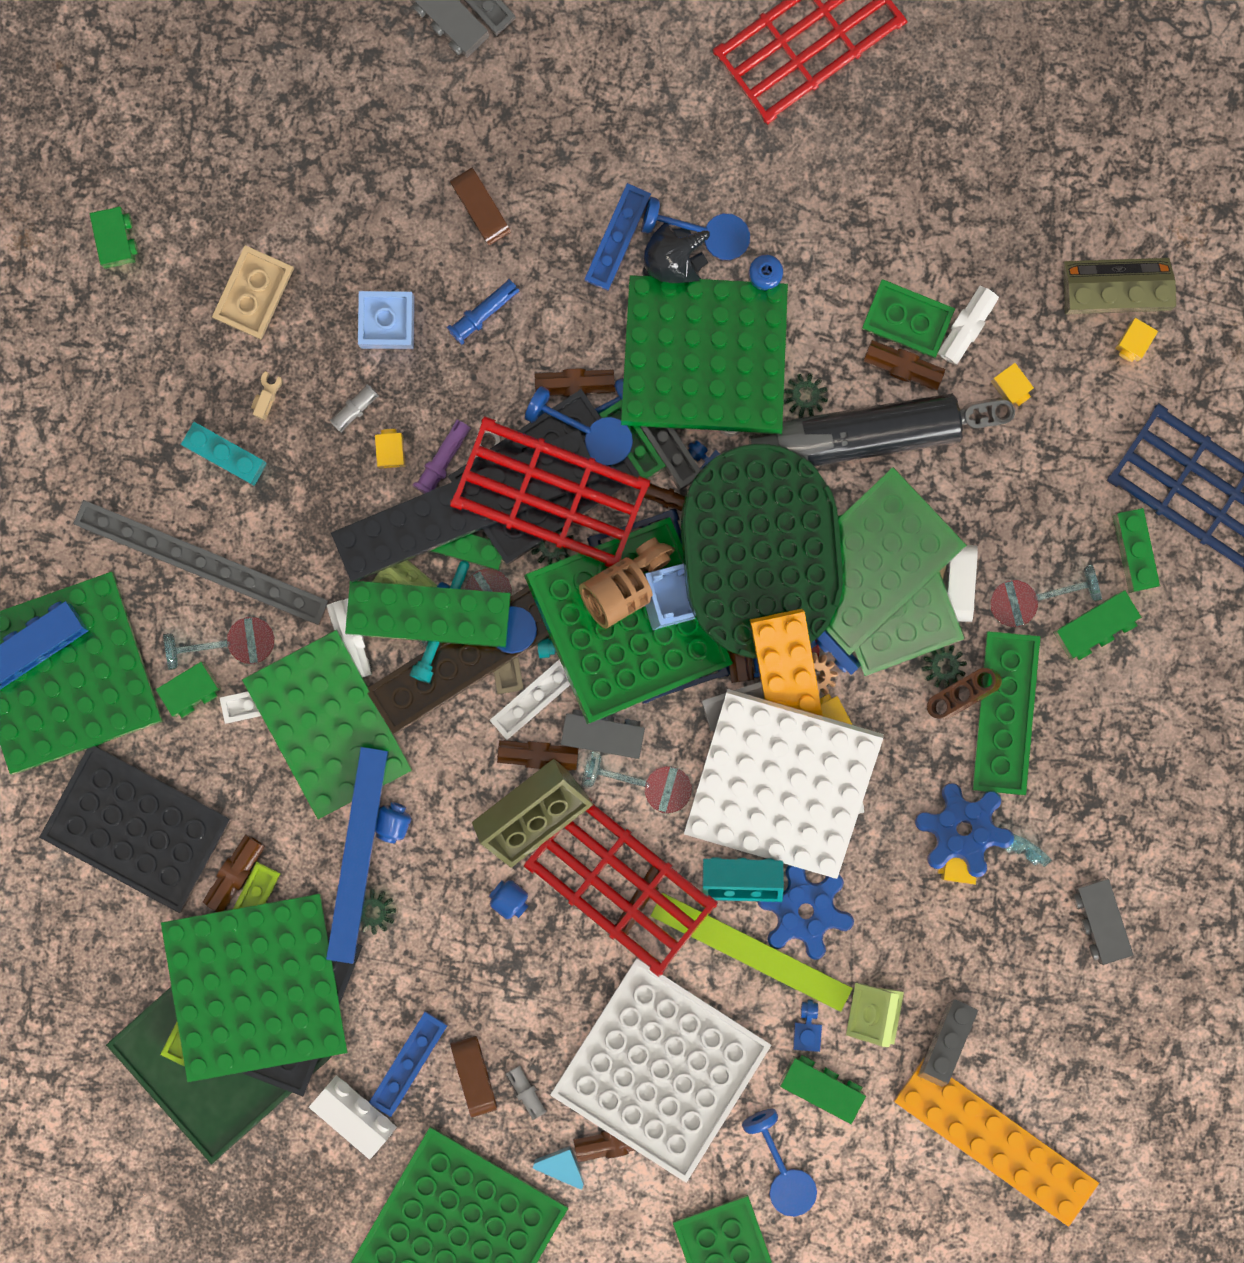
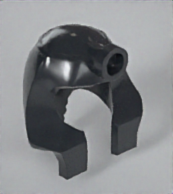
M663 223L654 232L644 250L642 275L652 276L661 282L668 283L700 281L699 271L708 264V261L702 252L691 258L689 256L705 240H708L710 232L703 230L692 235L689 229H672L669 223Z

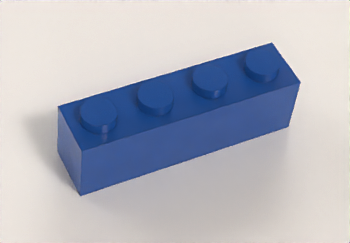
M60 601L48 608L49 612L41 618L39 616L32 618L25 624L26 628L18 633L14 631L3 638L4 642L0 644V690L88 632V629L70 603L66 601L62 603Z

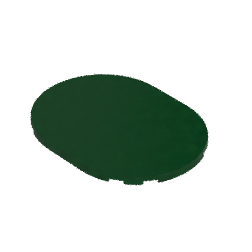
M743 445L725 451L713 458L699 471L692 481L685 496L681 513L685 586L693 615L705 633L721 647L737 655L757 659L750 619L803 609L809 640L812 643L829 626L835 610L839 606L843 586L838 512L830 487L808 460L787 448L777 445Z

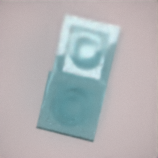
M1013 834V844L1008 848H1004L1008 853L1013 851L1018 855L1026 849L1027 852L1024 855L1034 866L1039 864L1045 867L1052 861L1036 845Z

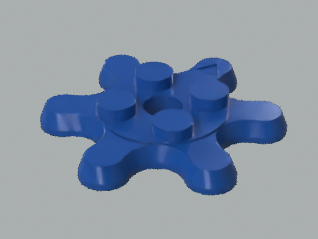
M948 783L942 789V797L945 800L943 811L938 814L921 812L915 818V825L920 831L930 832L937 838L936 847L928 855V864L934 869H941L950 859L960 858L966 863L967 871L971 876L981 877L987 871V864L984 860L985 850L991 846L1008 848L1014 842V835L1009 829L999 828L992 822V814L1001 805V797L995 791H988L983 794L980 800L969 802L963 798L959 785ZM961 822L972 826V832L969 835L962 836L957 832V826Z
M788 865L785 870L788 887L783 892L782 902L757 901L761 909L774 912L778 918L777 927L769 933L767 940L772 948L781 949L789 940L800 939L805 944L807 955L811 959L817 960L825 955L826 947L823 943V935L827 930L834 928L840 931H848L854 925L853 916L848 912L839 911L833 904L834 895L843 888L844 881L838 875L837 879L826 876L822 882L812 883L806 878L805 869ZM805 903L813 907V914L808 919L801 918L798 913L799 907Z

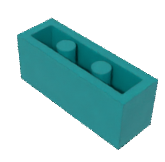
M196 422L192 423L181 443L182 446L253 486H255L267 465L264 460Z
M719 857L703 859L702 892L706 896L710 895L715 900L782 902L784 890L782 860L771 858L764 860H749L747 858L722 859Z

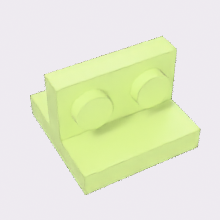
M855 983L846 1036L882 1047H890V1044L894 1045L904 992Z

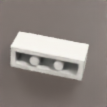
M337 1075L309 1106L313 1112L369 1160L397 1128L387 1117L382 1115Z

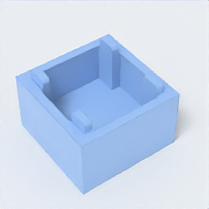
M359 291L358 345L361 349H414L415 297L412 292Z
M684 564L644 574L653 594L650 603L645 605L652 630L696 619L687 598Z

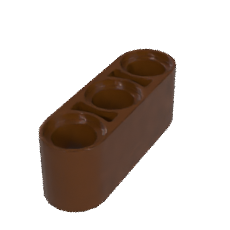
M473 167L450 180L456 194L488 246L511 233L506 221Z
M978 669L932 696L927 703V711L934 718L949 719L996 692L1001 686V676L993 669ZM989 673L993 679L992 684L985 688L982 685V677ZM966 686L970 694L967 700L962 701L959 698V691ZM944 700L947 709L940 715L936 710V705L939 701Z
M477 1036L450 1043L471 1118L497 1111L495 1096Z

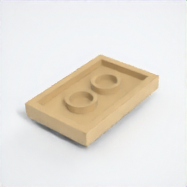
M245 245L212 318L262 340L294 267Z

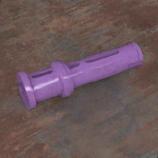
M459 420L455 421L431 462L429 461L425 464V471L418 482L413 483L412 486L425 494L434 490L441 479H445L447 473L445 470L471 430L468 425Z

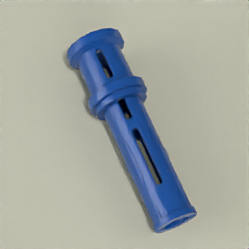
M508 279L472 311L470 309L466 310L461 319L454 325H448L446 328L456 341L463 345L465 343L464 340L475 330H481L482 323L514 295L519 293V289Z

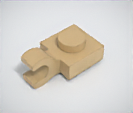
M266 371L261 376L264 390H262L261 395L257 394L251 406V409L254 410L253 415L266 421L273 405L275 394L282 385L281 377H277L274 384H268L269 373Z

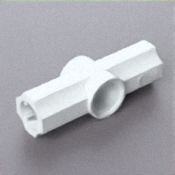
M982 286L978 287L967 307L962 309L951 327L952 331L939 349L938 355L944 360L957 365L970 343L975 341L986 323L984 322L986 317L990 314L999 298L994 292Z
M348 599L328 604L327 610L334 630L337 629L362 677L372 675L369 660L364 649L366 645L363 636L345 634Z

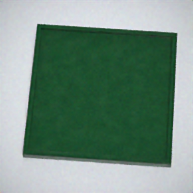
M170 987L110 1040L106 1046L212 1165L292 1092L243 1073L187 1082L185 1066L160 1055L177 1022L172 987ZM332 1056L319 1058L313 1074Z

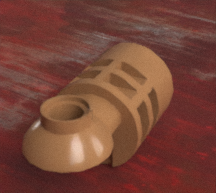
M652 538L636 549L639 555L637 558L632 560L626 557L580 584L581 598L594 620L601 627L607 629L649 604L653 594L643 572L648 571L650 573L663 568L671 561L669 556L675 551V548L665 543H659L656 538Z

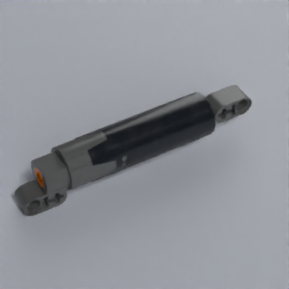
M951 393L783 421L782 434L765 433L749 436V444H771L787 448L802 458L804 457L816 467L957 444L963 439L962 425L982 428L1006 424L1014 418L1015 408L1011 402L1003 398H994L970 402L963 409H960L956 396ZM1000 404H1005L1007 406L1006 415L997 418L995 414L996 407ZM973 409L980 413L988 412L989 417L980 415L977 416V421L969 418V415L973 414Z

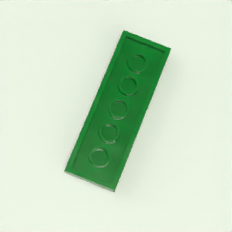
M350 581L345 634L506 648L511 594L364 581L351 583Z
M986 632L983 668L997 671L1002 681L1000 688L996 692L980 700L972 790L1026 795L1041 636ZM989 673L982 677V685L985 688L992 684L993 679Z

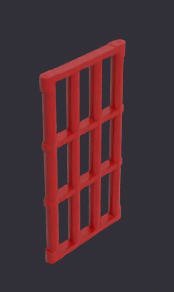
M783 0L767 13L763 12L760 14L756 21L726 43H720L712 51L759 112L763 121L768 125L777 118L778 114L812 89L814 91L818 89L819 84L853 59H859L861 57L860 54L893 30H898L908 23L906 17L898 10L892 0H872L839 25L829 12L845 0H828L825 3H822L821 0H812L817 9L780 35L772 21L801 1ZM885 4L894 17L854 46L845 33ZM824 17L832 27V30L796 56L787 43ZM766 26L775 39L734 68L726 58V55ZM840 38L848 51L817 74L811 76L803 64ZM782 48L790 61L749 89L741 76ZM795 69H798L806 82L765 110L757 100V97Z
M484 416L457 491L450 501V506L459 510L463 508L502 523L508 529L512 527L556 544L558 548L564 547L605 563L607 567L619 562L651 480L641 476L637 478L596 462L595 458L590 457L588 459L544 442L545 439L543 438L537 439L495 423L496 420ZM485 430L535 449L530 464L480 446ZM540 452L584 468L585 471L580 484L535 467ZM475 456L525 474L520 490L470 471ZM590 472H595L639 489L635 504L627 503L586 487ZM533 477L576 494L571 508L568 509L526 493L530 478ZM468 481L515 499L511 514L508 515L462 497L461 493L465 482ZM581 496L629 514L630 517L625 530L576 512ZM521 502L566 519L561 534L516 518ZM571 522L619 539L620 543L615 555L566 537Z
M593 804L586 812L619 838L610 850H607L573 821L564 827L602 859L593 871L554 841L560 831L540 845L525 862L524 867L532 874L536 873L564 896L571 906L575 905L609 933V937L612 940L616 939L649 966V970L660 977L708 914L717 907L718 902L710 895L706 896L674 870L671 863L664 862L632 836V832L629 829L625 830ZM624 843L660 871L650 884L615 856ZM546 849L550 850L585 879L576 892L537 861ZM607 864L643 892L634 905L598 877ZM665 876L705 908L695 921L655 889ZM590 885L594 886L626 913L617 926L581 897ZM648 897L688 929L679 941H676L639 910ZM631 918L671 950L662 963L622 931Z

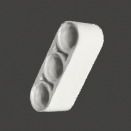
M967 545L948 563L946 590L958 621L972 622L977 545Z

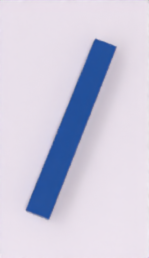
M361 747L326 960L354 963L388 751Z

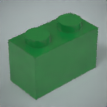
M121 206L89 213L100 265L107 269L135 263L134 255L138 254V248L135 239L130 237L129 229L133 228L130 214L125 213Z
M199 662L155 690L171 716L177 717L180 715L182 719L195 711L193 706L202 701L205 705L217 698L216 692L221 690L206 663Z

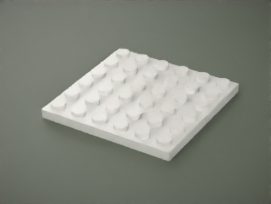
M727 689L684 835L767 859L782 860L784 864L837 879L884 734Z
M636 958L550 1095L687 1183L770 1049L771 1044L665 976L657 977L649 970V966Z

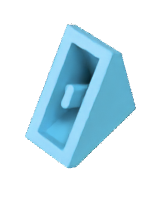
M571 1146L535 1159L532 1169L582 1190L584 1179Z

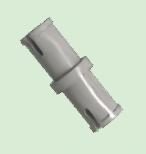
M367 384L352 400L348 399L345 402L346 406L329 421L342 433L357 416L360 418L363 415L362 411L379 395Z
M521 1066L506 1073V1076H508L518 1093L516 1095L517 1099L522 1100L532 1121L545 1114L547 1111L535 1093L537 1089L534 1085L531 1086Z

